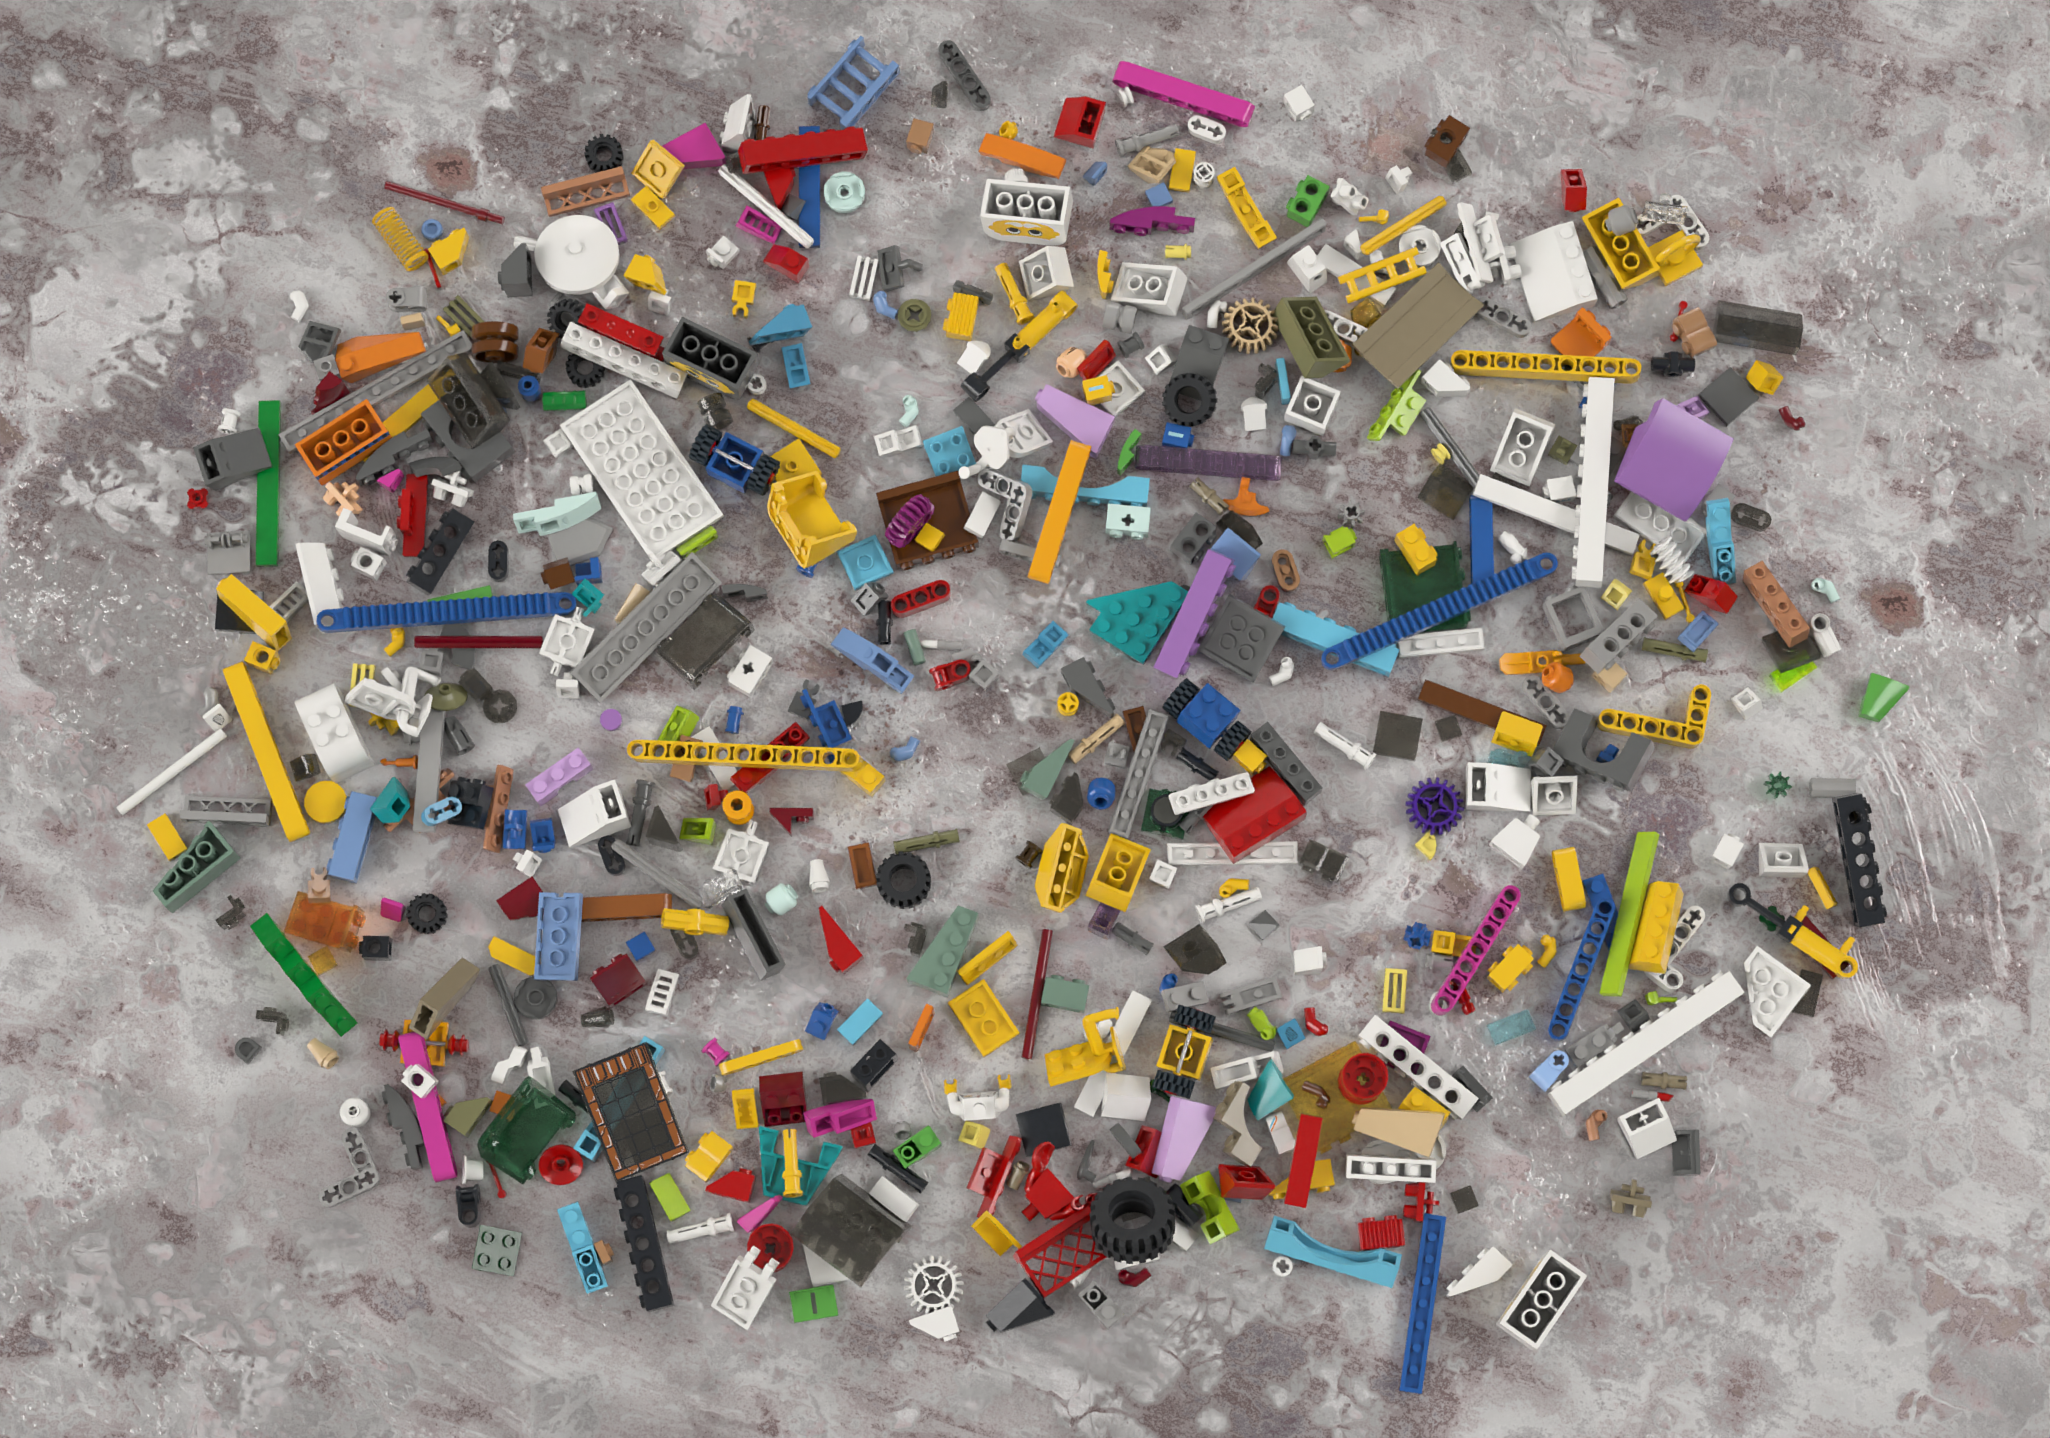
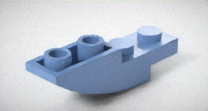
M844 627L830 644L862 669L869 670L900 694L904 692L914 678L913 674L898 664V660Z

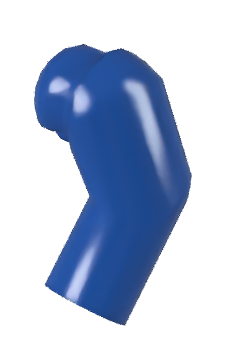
M1170 973L1163 977L1159 987L1160 993L1165 989L1175 987L1178 982V977L1175 974Z

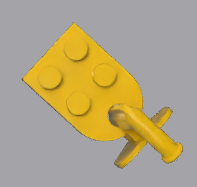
M1118 1007L1092 1013L1083 1018L1082 1024L1089 1042L1074 1044L1071 1047L1053 1050L1044 1054L1050 1087L1091 1076L1103 1070L1108 1073L1126 1070L1114 1026L1110 1027L1112 1042L1104 1043L1096 1024L1097 1022L1112 1018L1118 1020ZM1116 1055L1118 1062L1110 1064L1112 1056Z

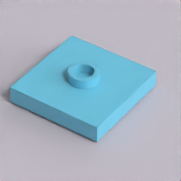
M876 534L837 552L855 591L861 589L866 582H876L894 573Z

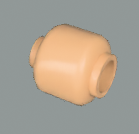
M1069 347L1057 357L1056 368L1063 377L1075 378L1079 375L1077 367L1087 358V355L1082 349Z

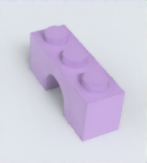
M578 747L525 785L541 807L557 796L558 791L564 785L573 780L577 782L594 769Z

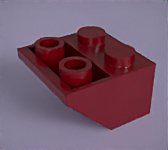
M803 1071L759 1076V1093L765 1127L804 1123L803 1112L807 1111Z

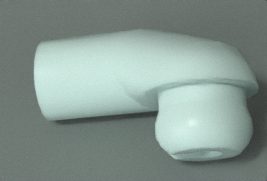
M906 395L902 400L906 413L899 422L906 428L919 413L917 400L912 395Z
M1816 578L1812 581V589L1826 594L1830 603L1840 600L1831 581L1822 578Z

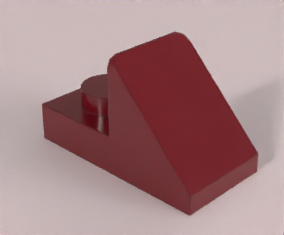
M770 808L769 810L771 816L791 837L792 820H796V823L807 824L809 820H814L813 808Z

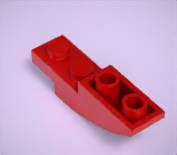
M795 722L768 745L802 747L810 739V736ZM770 752L763 753L761 760H769ZM786 753L783 756V762H787L792 757V753ZM742 767L731 776L730 780L740 791L747 794L756 785L762 784L778 769Z

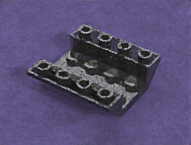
M840 1174L832 1179L808 1207L790 1235L859 1287H862L874 1273L880 1261L896 1242L899 1243L912 1226L896 1216L845 1175Z

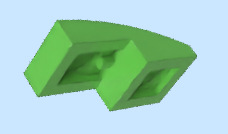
M1136 429L1130 434L1120 453L1117 474L1120 476L1134 461V454L1131 451L1140 442L1142 436Z

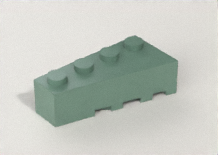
M209 820L204 825L205 828L192 840V844L187 851L180 855L176 865L169 869L153 890L154 894L172 914L241 859Z
M958 905L906 978L907 982L948 998L957 975V970H959L977 924L979 913Z

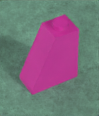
M706 123L662 145L663 148L685 165L682 170L719 167L727 164L725 155Z

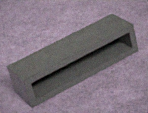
M743 889L727 896L722 907L760 981L780 973L786 964L748 890Z

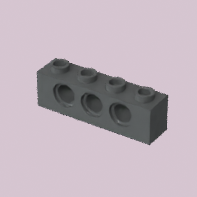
M1268 721L1251 734L1250 741L1267 755L1266 760L1304 806L1321 793L1322 786Z

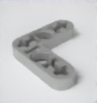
M994 469L981 470L977 478L979 485L1008 498L1000 527V538L1011 542L1018 541L1032 497L1031 486ZM988 475L989 478L996 479L995 482H989L986 476ZM1003 480L1008 482V489L1006 491L1001 486ZM1015 507L1019 509V516L1017 518H1014L1012 513Z
M349 1128L342 1134V1143L355 1170V1174L324 1187L319 1192V1201L326 1207H334L375 1188L380 1183V1174L364 1137L355 1128ZM350 1133L358 1135L355 1142L357 1146L362 1144L363 1148L355 1149L352 1142H347V1139L350 1138ZM360 1152H364L367 1155L366 1162L361 1165L357 1164L355 1156ZM367 1173L375 1175L372 1179V1184L364 1182L361 1184L363 1188L360 1189V1184L356 1180L357 1177L362 1181L367 1178ZM351 1181L355 1184V1190L351 1194H346L343 1189L344 1185ZM339 1186V1192L343 1195V1198L340 1199V1195L332 1197L331 1203L327 1200L324 1201V1198L327 1196L326 1192L334 1194L338 1192L335 1188Z

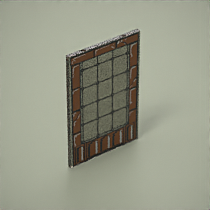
M647 1041L572 1071L615 1183L690 1153Z

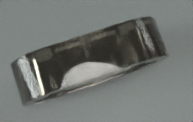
M1745 503L1736 504L1731 511V519L1735 523L1759 532L1767 530L1772 521L1769 513ZM1740 509H1743L1744 514L1747 516L1739 518L1737 512H1739ZM1764 517V522L1766 523L1760 526L1758 525L1759 521L1755 519Z
M670 929L681 956L687 960L696 958L699 954V946L694 935L686 934L684 931L686 937L682 938L679 933H675L676 930ZM686 941H688L691 947L695 946L691 955L683 952L686 949L684 944Z

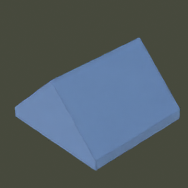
M1229 528L1225 530L1211 548L1235 560L1233 565H1236L1233 576L1240 581L1247 579L1261 556L1259 552Z

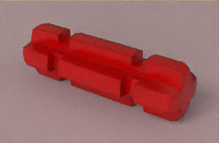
M1450 981V985L1454 987L1453 990L1458 991V985ZM1466 987L1458 1002L1462 1004L1463 1013L1469 1015L1475 1011L1473 1002H1470L1471 998Z

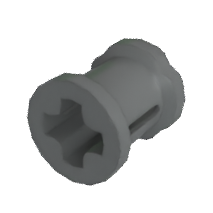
M1134 332L1128 339L1117 342L1125 358H1128L1129 354L1136 350H1142L1145 347L1137 332Z

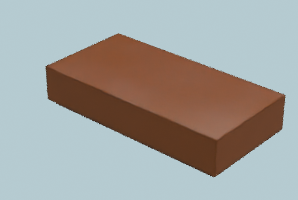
M869 842L849 846L848 852L856 890L877 886Z

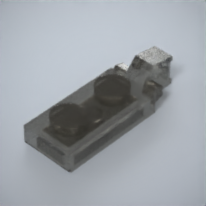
M1436 128L1432 129L1430 133L1432 137H1435L1438 132L1435 130ZM1442 137V138H1441V141H1442L1443 143H1445V144L1451 143V141H1450L1449 138H1447V137ZM1459 149L1448 166L1444 167L1453 184L1472 174Z

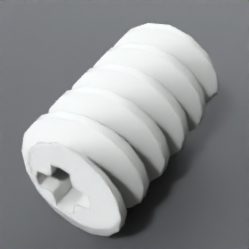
M1668 536L1658 542L1650 553L1651 555H1659L1655 562H1663L1659 567L1660 570L1668 569L1664 576L1672 575L1669 584L1682 582L1694 573L1693 570L1688 571L1690 568L1689 563L1683 564L1686 560L1685 556L1678 557L1681 554V550H1674L1677 544L1676 542H1670L1672 536Z

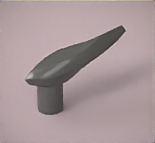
M1091 1140L1077 1172L1078 1180L1085 1178L1091 1183L1096 1178V1175L1088 1170L1091 1163L1094 1140Z

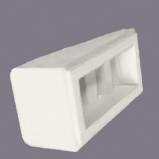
M296 581L269 607L275 612L278 611L282 614V618L288 623L308 602L307 591ZM296 591L303 598L300 600L293 592ZM290 598V599L293 600L296 604L293 605V604H292L290 601H288L287 599ZM282 604L289 609L288 612L281 606Z
M661 969L657 970L645 1007L646 1011L668 1016L679 974ZM661 976L670 978L672 982L661 981L660 978ZM658 985L670 987L669 991L658 989ZM656 993H660L663 995H667V998L663 999L656 997L655 995ZM653 1002L664 1003V1007L653 1005Z

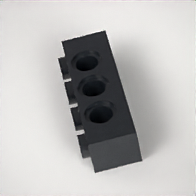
M454 508L450 509L449 512L444 511L439 519V522H441L438 530L433 529L428 537V540H430L427 548L423 546L417 555V558L420 559L417 565H412L406 574L409 577L406 583L426 595H430L475 522ZM446 527H451L454 530L453 538L445 536L444 530ZM435 545H440L443 548L444 553L441 557L434 554L433 549ZM424 563H429L432 566L433 571L430 575L423 572L422 567Z

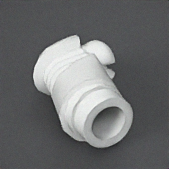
M1504 531L1497 541L1512 555L1510 560L1513 564L1516 565L1523 562L1527 557V547H1522L1513 534Z

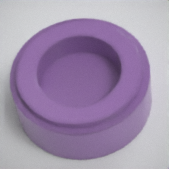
M607 709L601 714L600 723L605 730L615 731L620 728L622 717L617 710Z

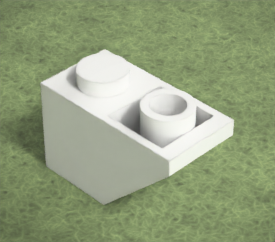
M1440 359L1421 379V384L1435 397L1467 396L1471 388L1467 379L1463 376L1459 377L1453 372L1454 369L1449 363H1443Z
M1322 946L1295 950L1293 952L1294 975L1321 974L1322 969L1327 965L1326 952H1322Z

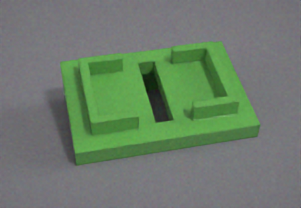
M834 1285L789 1292L794 1323L838 1316ZM810 1293H815L818 1312L816 1314H813Z

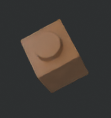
M913 118L906 140L907 148L911 152L927 154L934 134V124Z

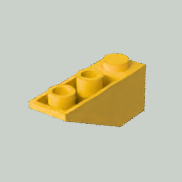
M1331 1159L1315 1161L1310 1190L1317 1189V1193L1329 1192L1330 1187L1335 1185ZM1288 1178L1278 1184L1268 1194V1197L1273 1196L1274 1200L1284 1199Z

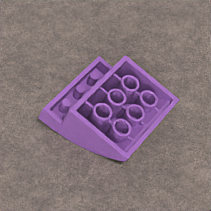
M1662 398L1654 403L1648 420L1635 427L1614 482L1686 522L1716 478L1734 438Z

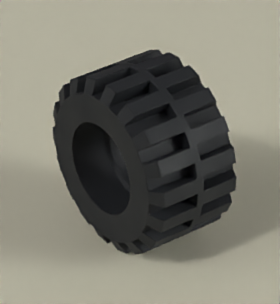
M1195 373L1180 374L1171 379V382L1165 386V392L1162 394V406L1165 408V414L1170 417L1169 419L1178 425L1191 427L1203 424L1212 417V413L1217 408L1215 407L1216 403H1218L1216 389L1213 388L1211 381H1208L1204 376ZM1187 387L1197 389L1202 398L1199 409L1191 413L1183 411L1178 404L1179 393Z
M899 851V854H890V857L888 859L885 858L883 864L878 867V874H876L877 887L884 901L890 903L891 906H898L900 909L909 907L910 909L915 904H921L922 900L928 896L927 893L931 889V875L926 862L922 861L920 856H915L912 852L904 853ZM900 869L913 871L917 877L915 886L905 892L894 889L891 884V877L896 871Z

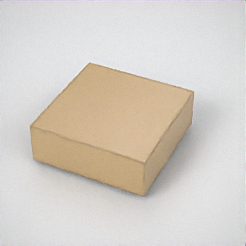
M421 313L400 317L405 331L425 327V321Z

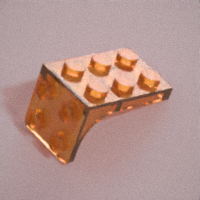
M298 891L284 933L351 953L352 948L355 949L359 941L357 934L359 928H363L366 916L364 915L365 912L357 905L347 906L333 901L327 903H308V894Z

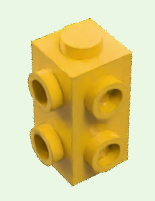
M1517 944L1514 948L1510 945L1502 954L1505 958L1500 963L1495 961L1487 970L1490 973L1487 979L1502 993L1506 989L1511 991L1518 983L1516 978L1521 973L1525 976L1533 967L1531 964L1534 960L1531 956L1533 954L1532 951L1525 945L1521 947Z

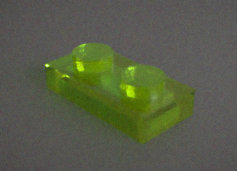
M1804 650L1770 673L1769 677L1782 693L1814 671L1817 666Z

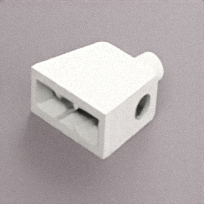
M1309 245L1294 254L1287 261L1289 267L1310 294L1327 283L1326 267Z
M1529 814L1524 822L1515 818L1491 840L1489 846L1520 869H1523L1540 838V835L1534 831L1540 821L1531 814Z

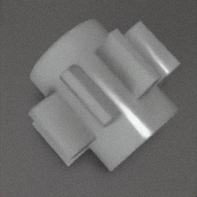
M1349 500L1346 507L1344 505L1340 506V510L1343 513L1338 514V518H1343V526L1349 524L1354 528L1356 522H1363V519L1359 516L1364 515L1365 510L1359 509V502L1355 505ZM1352 511L1355 512V516H1347L1348 513H1351Z

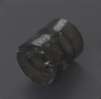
M722 393L710 394L697 402L701 415L705 416V425L707 424L717 430H721L733 422L729 409L725 408L726 402Z

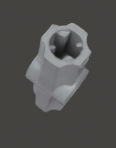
M1597 246L1586 249L1583 254L1594 287L1601 291L1611 309L1621 306L1628 298L1609 265H1607Z

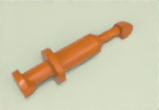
M413 755V758H397L395 761H387L386 758L380 761L384 766H413L414 769H418V755Z

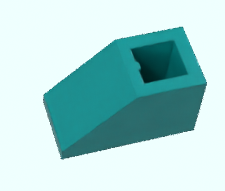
M392 777L370 810L382 823L400 822L410 808L409 793L396 777Z

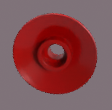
M559 1144L551 1146L542 1153L539 1159L541 1176L547 1182L554 1185H566L575 1181L583 1169V1160L580 1153L569 1145ZM557 1160H564V1162L557 1163Z

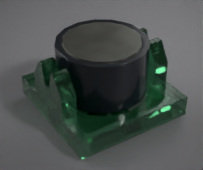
M1149 789L1141 832L1180 840L1184 839L1185 831L1178 824L1189 812L1175 815L1168 797L1171 793L1177 791Z

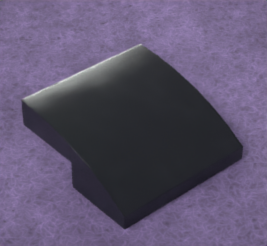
M251 590L262 601L264 600V592ZM217 593L215 630L239 632L240 634H256L219 598Z
M1061 1103L1015 1114L1026 1157H1031L1035 1148L1043 1142H1051L1055 1146L1054 1151L1072 1146Z

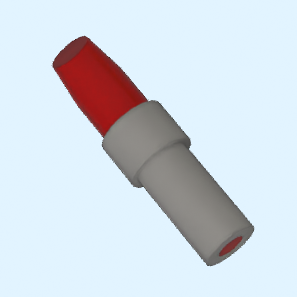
M1633 1088L1631 1092V1097L1647 1099L1648 1101L1659 1098L1660 1101L1670 1102L1674 1095L1657 1092L1656 1090Z

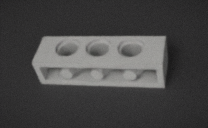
M1639 598L1592 641L1581 653L1580 657L1597 674L1604 668L1608 671L1616 663L1614 659L1617 656L1621 659L1629 651L1627 647L1630 644L1634 647L1642 639L1641 634L1643 632L1648 634L1655 627L1653 622L1658 615Z

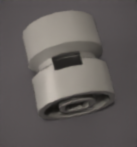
M1108 301L1102 327L1111 330L1117 327L1120 332L1132 334L1138 308L1129 305L1123 308L1120 303Z

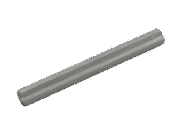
M617 839L613 843L612 849L694 909H699L702 906L703 899L624 842Z

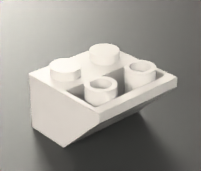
M1659 1098L1617 1119L1637 1160L1677 1141L1669 1116Z

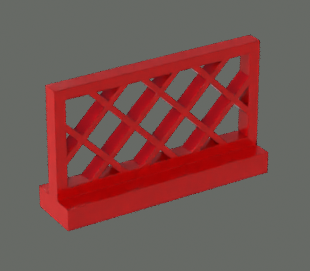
M1089 1205L1015 1251L1013 1255L1017 1264L1020 1263L1043 1299L1107 1258L1102 1253L1094 1252L1095 1241L1092 1243L1091 1251L1079 1249L1081 1238L1093 1240L1091 1235L1082 1234L1083 1225L1090 1221L1091 1210ZM1066 1236L1078 1237L1076 1248L1064 1245ZM1049 1247L1060 1248L1058 1260L1045 1257L1046 1250ZM1063 1249L1075 1252L1073 1263L1061 1261ZM1078 1253L1090 1255L1087 1265L1076 1264ZM1032 1258L1042 1260L1040 1272L1031 1270L1026 1262ZM1044 1261L1057 1264L1055 1275L1043 1272ZM1060 1264L1072 1267L1070 1276H1058ZM1042 1276L1054 1279L1053 1287L1047 1291L1040 1284Z

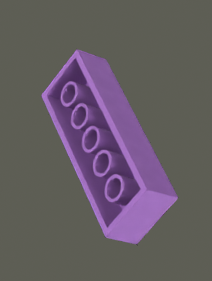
M1212 549L1207 550L1154 668L1175 678L1187 674L1191 665L1188 660L1190 656H1195L1200 646L1197 643L1199 636L1205 635L1209 626L1206 621L1209 616L1213 617L1218 607L1215 602L1218 597L1223 596L1227 585L1224 584L1227 577H1232L1235 571L1234 559Z

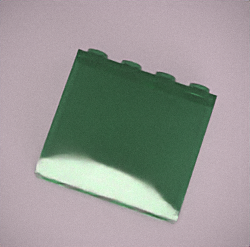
M1453 541L1451 545L1433 546L1438 555L1436 557V564L1416 576L1401 550L1389 551L1388 548L1380 549L1378 556L1387 622L1463 588L1462 580H1465L1464 568H1460L1459 560H1462L1461 547H1457V541ZM1470 611L1418 634L1466 629L1468 622H1471Z

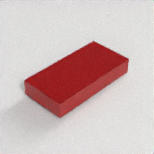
M1104 339L1077 367L1083 381L1095 378L1116 357L1109 341Z

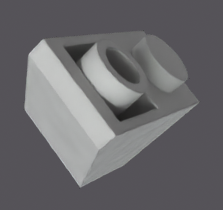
M1095 1280L1078 1294L1107 1330L1124 1315V1312Z

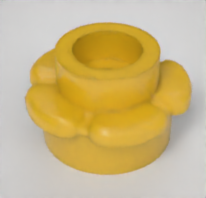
M1005 121L999 129V135L1008 139H1014L1018 133L1015 122Z

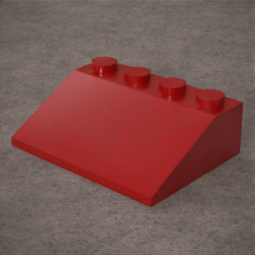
M1270 766L1250 778L1255 790L1252 794L1214 804L1203 816V821L1233 864L1306 819L1307 811L1299 799Z

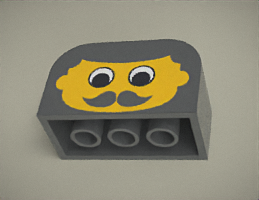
M681 317L662 352L665 363L688 373L687 378L735 400L741 399L760 363L757 352L684 317Z

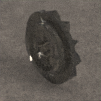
M501 689L491 691L484 698L483 712L490 721L505 723L516 714L517 701L509 691ZM499 698L502 704L509 705L501 708L500 715L497 708L493 707L498 704Z

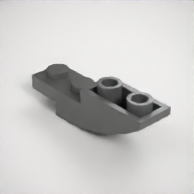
M426 429L408 438L403 431L385 442L366 460L355 478L360 486H369L375 483L377 478L398 469L399 466L396 460H404L410 457L412 452L422 451L430 447V444L434 442L430 433Z
M389 1084L384 1085L385 1091L382 1092L384 1104H388L390 1111L387 1113V1120L389 1126L393 1125L394 1129H403V1132H400L402 1144H406L408 1152L404 1154L406 1164L411 1166V1169L414 1171L423 1169L419 1147L425 1146L419 1120L401 1094Z

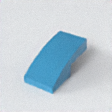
M802 343L781 347L790 389L810 385Z
M1052 621L1039 634L1038 638L1023 651L1022 655L1038 669L1066 640L1069 634Z

